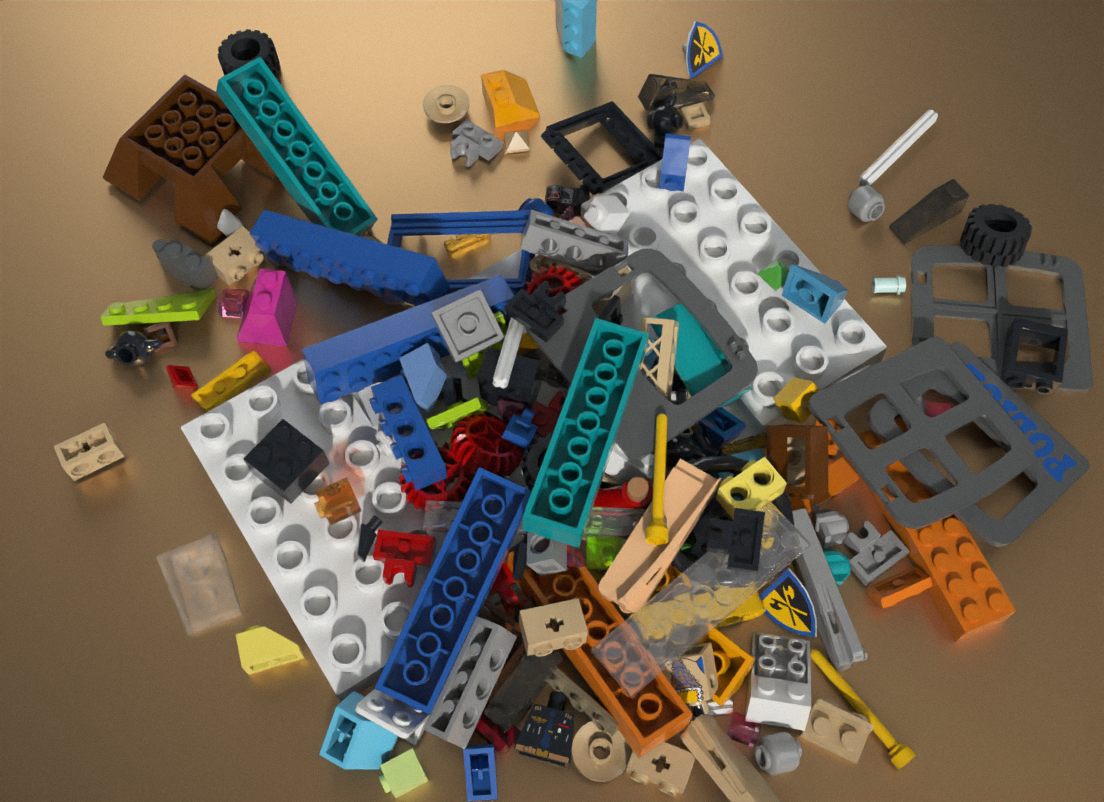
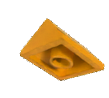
M706 622L691 646L711 642L718 679V689L711 699L718 705L723 706L748 679L755 658L710 622Z

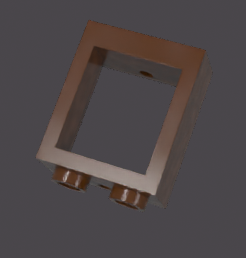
M766 425L767 460L786 481L787 484L784 491L787 497H795V494H800V499H817V494L828 493V426ZM787 437L805 438V485L788 484Z

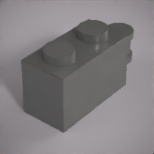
M173 238L170 242L158 239L153 242L152 248L156 252L165 271L196 291L208 289L218 279L219 276L211 260L177 239Z

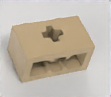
M244 226L240 227L204 255L212 261L218 276L228 286L242 279L244 274L254 266L259 265L266 258L262 250L256 247V242Z
M579 598L521 610L519 614V625L527 656L534 654L538 657L546 656L556 649L565 648L566 650H573L586 643L588 630Z
M663 742L640 758L632 751L626 772L631 774L630 778L638 783L647 785L648 781L659 785L661 792L676 796L677 793L683 794L695 756L691 752ZM659 760L664 762V768H666L661 773L655 771L656 765H654Z

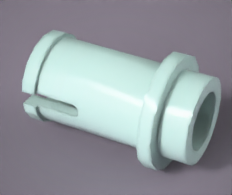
M900 275L892 278L874 277L872 284L873 293L896 292V295H900V292H905L906 290L905 277H900Z

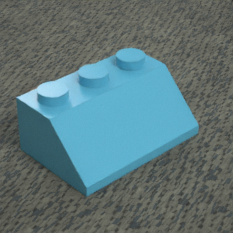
M555 0L556 29L562 48L568 53L582 58L596 41L597 0Z

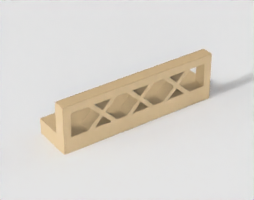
M642 317L640 329L642 332L647 333L648 323L663 325L662 336L654 343L648 338L650 346L645 352L646 355L653 349L659 356V363L650 370L644 363L643 358L639 371L643 374L644 368L647 372L644 377L647 379L650 376L656 384V389L668 401H671L679 321ZM659 343H661L660 351L656 347ZM658 370L656 378L653 373Z

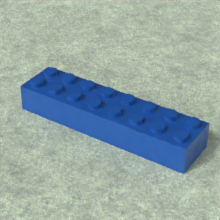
M263 210L249 233L256 242V247L262 250L266 260L272 265L279 266L280 264L287 266L295 272L300 270L307 272L315 278L323 277L335 284L343 283L357 291L363 289L377 297L386 296L400 304L406 302L415 307L445 296L450 287L436 259L433 257L268 210Z
M502 275L303 348L302 353L308 381L320 405L327 402L336 401L350 393L362 391L368 386L387 381L391 377L401 374L400 370L403 367L399 358L426 343L439 353L440 358L451 355L431 316L432 312L481 289L492 313L500 311L504 316L508 329L511 317L504 312V306L515 295Z
M480 467L478 468L374 689L429 715L431 714L475 618L479 616L520 528L523 514L532 492L531 490Z

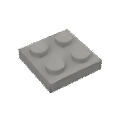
M481 289L431 313L455 363L505 339Z

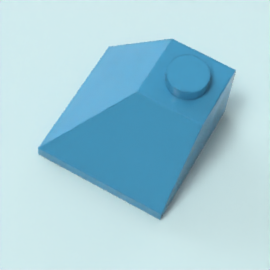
M792 264L782 296L825 324L843 303L848 289L843 287L840 282L832 280L824 274Z

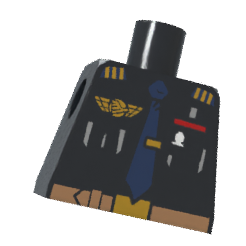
M551 692L547 707L539 704L533 705L515 743V754L570 769L574 714L564 711L567 701L566 695Z

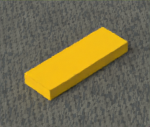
M253 349L192 393L191 396L202 410L207 413L235 397L268 373L271 368L259 353Z

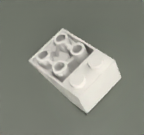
M753 632L750 654L755 658L747 681L745 721L805 731L811 710L810 641Z

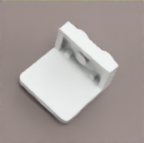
M376 689L358 702L355 708L358 714L413 745L420 741L424 732L423 729L430 716Z

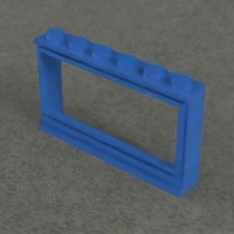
M531 210L391 214L392 222L387 245L400 248L402 236L523 233ZM523 249L518 278H504L514 295L521 289L527 291L528 286H526L525 282L532 281L530 261L535 257V254ZM446 279L450 286L446 295L488 279ZM381 297L384 302L397 304L392 298Z

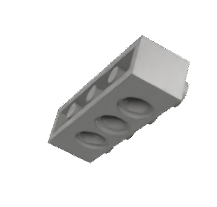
M531 210L522 233L520 249L532 254L549 257L555 261L575 265L581 269L601 273L611 266L620 263L628 256L629 240Z
M476 616L423 730L466 749L517 636L498 624Z

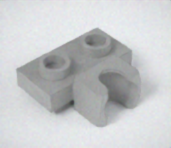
M466 120L452 131V139L454 140L450 146V154L452 158L465 155L467 158L465 166L469 167L478 160L479 155L489 161L503 149L504 142L469 120Z
M865 521L859 531L864 539L858 538L852 532L844 539L845 546L855 556L849 560L851 570L865 586L910 552L892 530L880 537L881 534L869 521Z

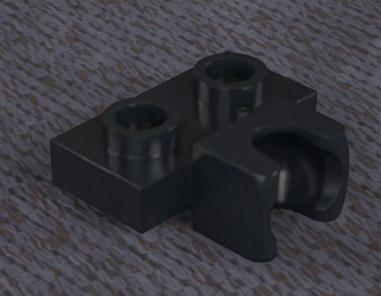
M544 281L533 292V296L521 289L504 306L506 314L546 343L564 325V318L559 316L558 313L566 304V296L563 292H560L555 297H548V281Z
M735 508L733 523L728 520L711 519L710 529L720 532L723 538L719 541H708L707 551L725 555L729 554L727 569L757 573L765 512Z

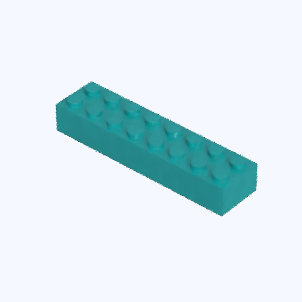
M261 57L218 80L216 93L311 223L356 236L364 234L374 226L378 220L375 214Z
M595 318L523 514L522 530L577 548L580 547L647 349L648 333Z

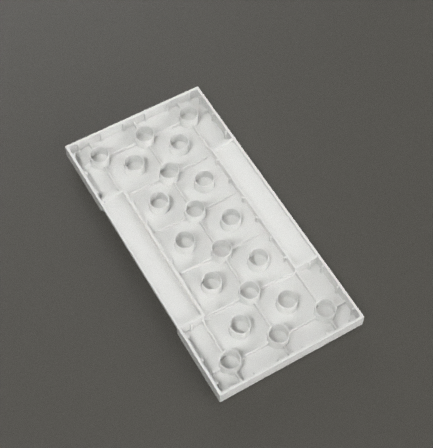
M698 139L690 144L684 192L659 189L662 160L597 196H616L630 211V214L616 235L617 237L629 240L628 256L635 251L647 248L663 253L712 303L757 362L758 372L754 382L750 385L752 390L730 406L721 407L746 424L745 430L736 439L722 447V456L737 454L767 435L766 425H782L789 421V419L783 417L773 398L793 377L810 380L821 391L881 362L888 347L845 299L824 324L784 298L782 292L785 285L775 291L758 275L759 271L775 259H778L788 269H790L792 264L818 273L821 272L705 143ZM594 198L581 204L580 219L584 223L583 216ZM522 249L469 279H491L502 275L503 278H518ZM565 263L593 276H597L598 274H600L598 272H594L588 269H581L576 267L575 265ZM642 273L632 279V294L621 307V314L623 315L621 326L640 331L642 317L651 318L680 304V302L650 273ZM648 323L647 333L649 338L658 340L651 324ZM524 327L523 333H528L526 328ZM543 352L542 359H535L540 361L541 388L536 401L549 407L548 404L557 391H562L566 400L570 385ZM451 355L441 358L447 373L446 379L461 378L463 397L469 401L477 397L480 398L478 376L469 380L461 361L455 363ZM304 359L181 426V429L330 685L342 702L353 691L361 693L378 682L431 570L430 567L416 566L415 583L411 588L406 584L404 573L396 574L393 583L387 585L383 581L385 562L376 561L373 558L376 538L365 562L357 556L360 525L362 523L366 525L375 515L383 522L378 528L380 530L435 536L436 544L432 560L433 565L458 513L459 507H456L454 504L451 505L452 511L450 513L446 511V508H443L439 516L436 514L435 509H432L427 515L424 512V506L417 511L414 508V502L409 504L406 501V493L401 492L402 485L399 483V477L403 475L400 468L401 465H404L401 458L396 462L390 456L384 457L376 448L375 434L382 429L379 421L383 419L380 413H374L369 399L373 398L371 387L382 382L368 386L362 391L342 396L336 401L320 405L308 381ZM674 367V373L680 378L677 370ZM658 370L653 373L656 378ZM651 379L650 383L656 388L655 382ZM671 393L670 402L674 405H677L676 394ZM445 400L436 401L433 410L428 413L420 406H417L433 441L438 443V447H442L445 442L450 443V437L455 426L444 431L433 430L429 428L426 419L447 411L449 406H445ZM488 404L490 408L488 412L509 423L513 414L520 418L523 414L515 412L506 406H492ZM395 408V409H392L390 412H391V413H397V412H399L401 409ZM282 419L323 449L329 465L292 504L251 473L243 459ZM693 424L691 426V429L693 430V428L697 426V424ZM535 433L534 436H533V438H535V439L541 437V436L537 435L536 433ZM691 459V460L688 461L687 463H691V462L695 461L696 459ZM520 463L519 467L510 476H505L504 479L527 488ZM666 464L665 474L672 471L674 467ZM653 475V476L651 477V479L649 480V483L651 484V486L653 485V477H654V475ZM459 477L446 487V491L454 487ZM336 485H340V489L338 491L331 494L326 493L327 489L333 487L335 490H337L338 487ZM432 491L425 492V493H428V494H436L435 492H432ZM594 512V521L587 523V526L619 529L641 515L642 512L618 516H596ZM571 546L576 555L584 551V549L579 550L576 547ZM508 554L505 558L506 564L508 563ZM517 582L510 586L515 594L521 591ZM498 593L492 596L488 595L487 600L495 606L502 603Z

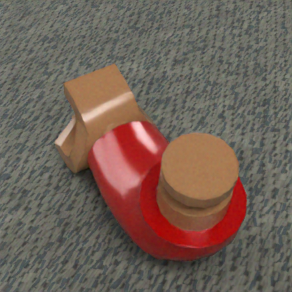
M635 476L629 478L621 485L599 489L588 523L594 521V512L596 516H618L643 510L649 504L653 495L651 484L647 479Z

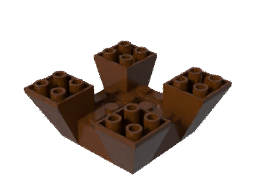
M184 75L119 138L103 179L140 201L163 177L175 184V223L213 245L223 234L217 228L223 209H227L237 218L244 212L222 182L226 174L240 160H243L272 178H275L277 175L214 90Z

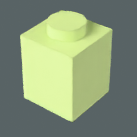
M413 748L380 765L383 774L379 776V780L386 793L391 791L395 798L428 781Z

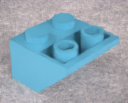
M353 691L336 706L319 755L343 769H381L380 765L389 761L398 736L355 711L357 703L365 698V696L356 691Z

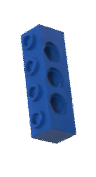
M399 375L372 386L373 398L369 399L374 413H380L383 420L379 421L385 437L390 435L394 442L390 444L395 459L401 458L404 464L401 467V471L406 483L412 482L417 491L447 478L445 464L403 376ZM395 408L401 409V410H400L399 412H397V413H391V412H390L392 409H395ZM403 431H412L407 436L400 435ZM416 453L423 454L419 459L410 458Z

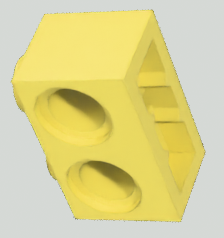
M765 457L757 462L755 460L748 462L741 469L742 473L734 478L732 475L728 476L718 485L719 489L716 499L732 519H734L735 508L758 511L783 494L787 483ZM762 477L767 481V484L760 485L754 481V478ZM735 492L740 493L745 499L736 501L731 497V494Z

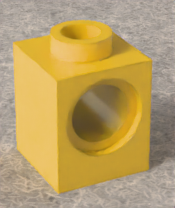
M793 377L773 400L784 418L802 424L812 414L807 403L810 397L819 390L812 381Z

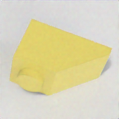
M250 626L245 628L242 633L236 634L241 666L248 675L305 658L304 652L299 645L265 626Z

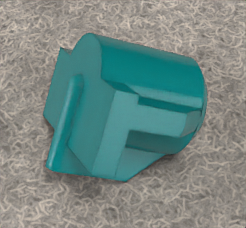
M832 549L823 550L836 585H842L851 573L848 556Z

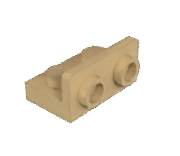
M826 698L823 700L817 699L811 708L805 731L802 730L800 737L856 764L874 725L869 723L868 719L857 712H851L850 714L840 709V705L833 700Z

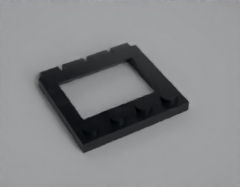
M613 101L546 126V131L541 134V138L551 149H554V153L564 164H568V168L580 181L582 180V184L592 195L605 192L663 159L662 152ZM600 122L638 164L602 178L564 136Z

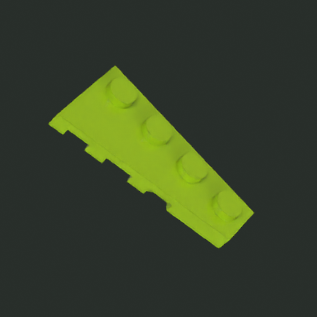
M214 288L126 303L116 302L109 305L100 317L103 326L200 320L216 298Z

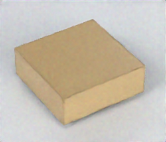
M703 102L681 107L680 114L683 116L688 130L710 125L711 119Z

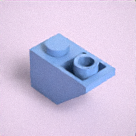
M426 343L399 359L403 367L400 373L411 388L410 393L416 406H420L428 413L434 408L447 373L439 353Z

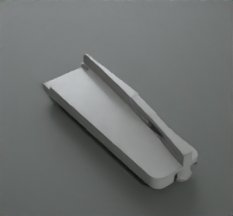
M806 508L794 510L792 512L795 532L789 549V556L798 579L807 590L814 605L817 628L833 667L837 671L850 669L853 666L852 663L864 662L867 659V653H863L865 647L861 646Z

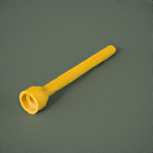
M663 413L658 414L656 417L652 522L645 529V542L656 546L666 545L669 542V529L663 523L667 416Z
M817 648L811 649V659L857 713L865 716L868 722L874 725L873 731L890 750L888 753L892 757L890 761L895 767L900 770L916 757L917 754L909 745L905 746L902 742L899 744L821 651Z

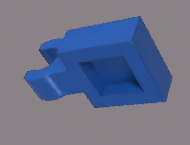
M526 407L521 418L513 414L502 438L527 450L538 426L531 423L535 411Z

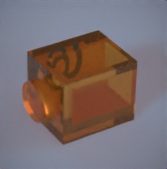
M347 477L315 491L319 501L315 502L314 505L320 518L327 517L330 526L362 512Z

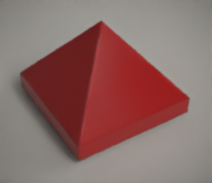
M166 366L173 388H198V384L189 367Z

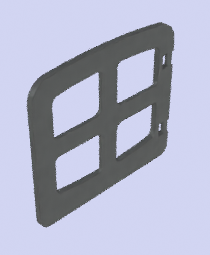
M926 245L918 248L913 253L910 262L913 346L919 344V341H925L934 337V317L983 321L989 327L990 358H978L1001 379L1007 330L1015 317L1068 329L1066 344L1067 361L1064 362L1062 384L1056 391L1085 393L1092 387L1093 376L1082 270L1076 262L1067 257L1024 251L1022 258L1016 264L1008 265V267H992L991 265H983L979 261H974L971 259V256H967L964 253L965 250L961 246ZM932 267H983L986 270L987 301L977 303L935 299L932 287ZM1012 269L1041 273L1059 278L1062 288L1063 309L1023 307L1010 304L1007 299L1006 270ZM918 275H925L926 284H918ZM1016 361V367L1051 374L1053 362Z
M931 337L813 394L807 403L809 410L818 422L823 426H828L831 439L873 493L875 492L890 515L900 525L909 529H921L980 501L1022 473L1035 459V450L1030 440L950 346L940 337ZM941 370L950 378L967 400L932 418L922 412L901 386V383L924 373ZM882 393L905 419L910 429L875 449H869L847 423L845 415L855 407ZM982 417L1007 446L1008 453L980 473L975 474L949 445L946 435ZM833 418L841 430L836 431L828 420ZM925 448L935 456L955 481L956 486L931 498L913 503L906 498L887 474L885 467L919 449ZM886 486L896 499L890 501L881 488Z

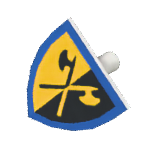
M694 21L691 31L687 34L688 42L682 47V51L686 53L689 79L694 78L723 56L717 35L706 24Z
M788 568L759 595L766 610L765 614L786 630L799 635L816 637L817 619L814 605L803 584Z

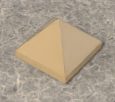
M527 130L504 133L506 153L530 151Z

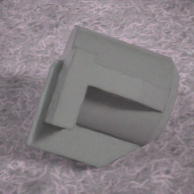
M817 504L812 505L810 517L813 521L818 540L822 542L824 548L841 544L849 533V524L846 516L841 512L830 509L820 510Z

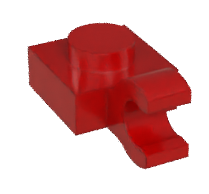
M504 560L489 595L492 596L498 593L505 610L509 611L517 605L518 598L510 587L515 584L516 580H513L512 572Z

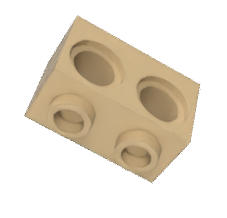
M105 422L53 446L62 468L74 481L125 457L116 436Z

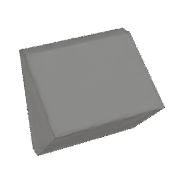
M223 209L217 228L227 237L242 226L246 228L231 212Z

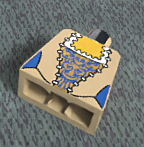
M711 642L660 651L653 660L684 703L689 704L693 717L708 714L710 709L707 701L713 697L718 689Z

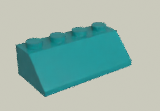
M681 303L651 317L679 321L674 367L691 397L731 371V366L719 348ZM651 324L659 339L662 336L663 325ZM751 386L740 392L738 395H736L720 407L730 406L731 404H733L747 392L752 390Z

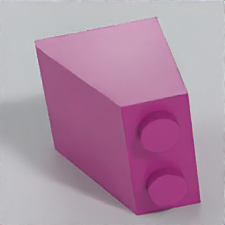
M259 269L246 300L236 339L237 342L287 347L297 301L285 271Z

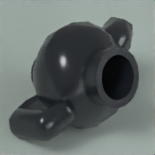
M676 94L668 95L662 105L648 114L647 125L649 129L655 132L654 145L657 148L664 149L666 134H675L683 126V116L674 107L677 101Z
M128 330L119 335L116 345L106 350L105 356L108 359L117 358L125 365L143 366L150 360L152 351L163 345V340L161 338L148 339L147 336L139 331Z
M687 428L667 442V465L675 467L680 459L688 462L691 459L697 460L707 457L705 451L697 446L696 441L692 438V429Z

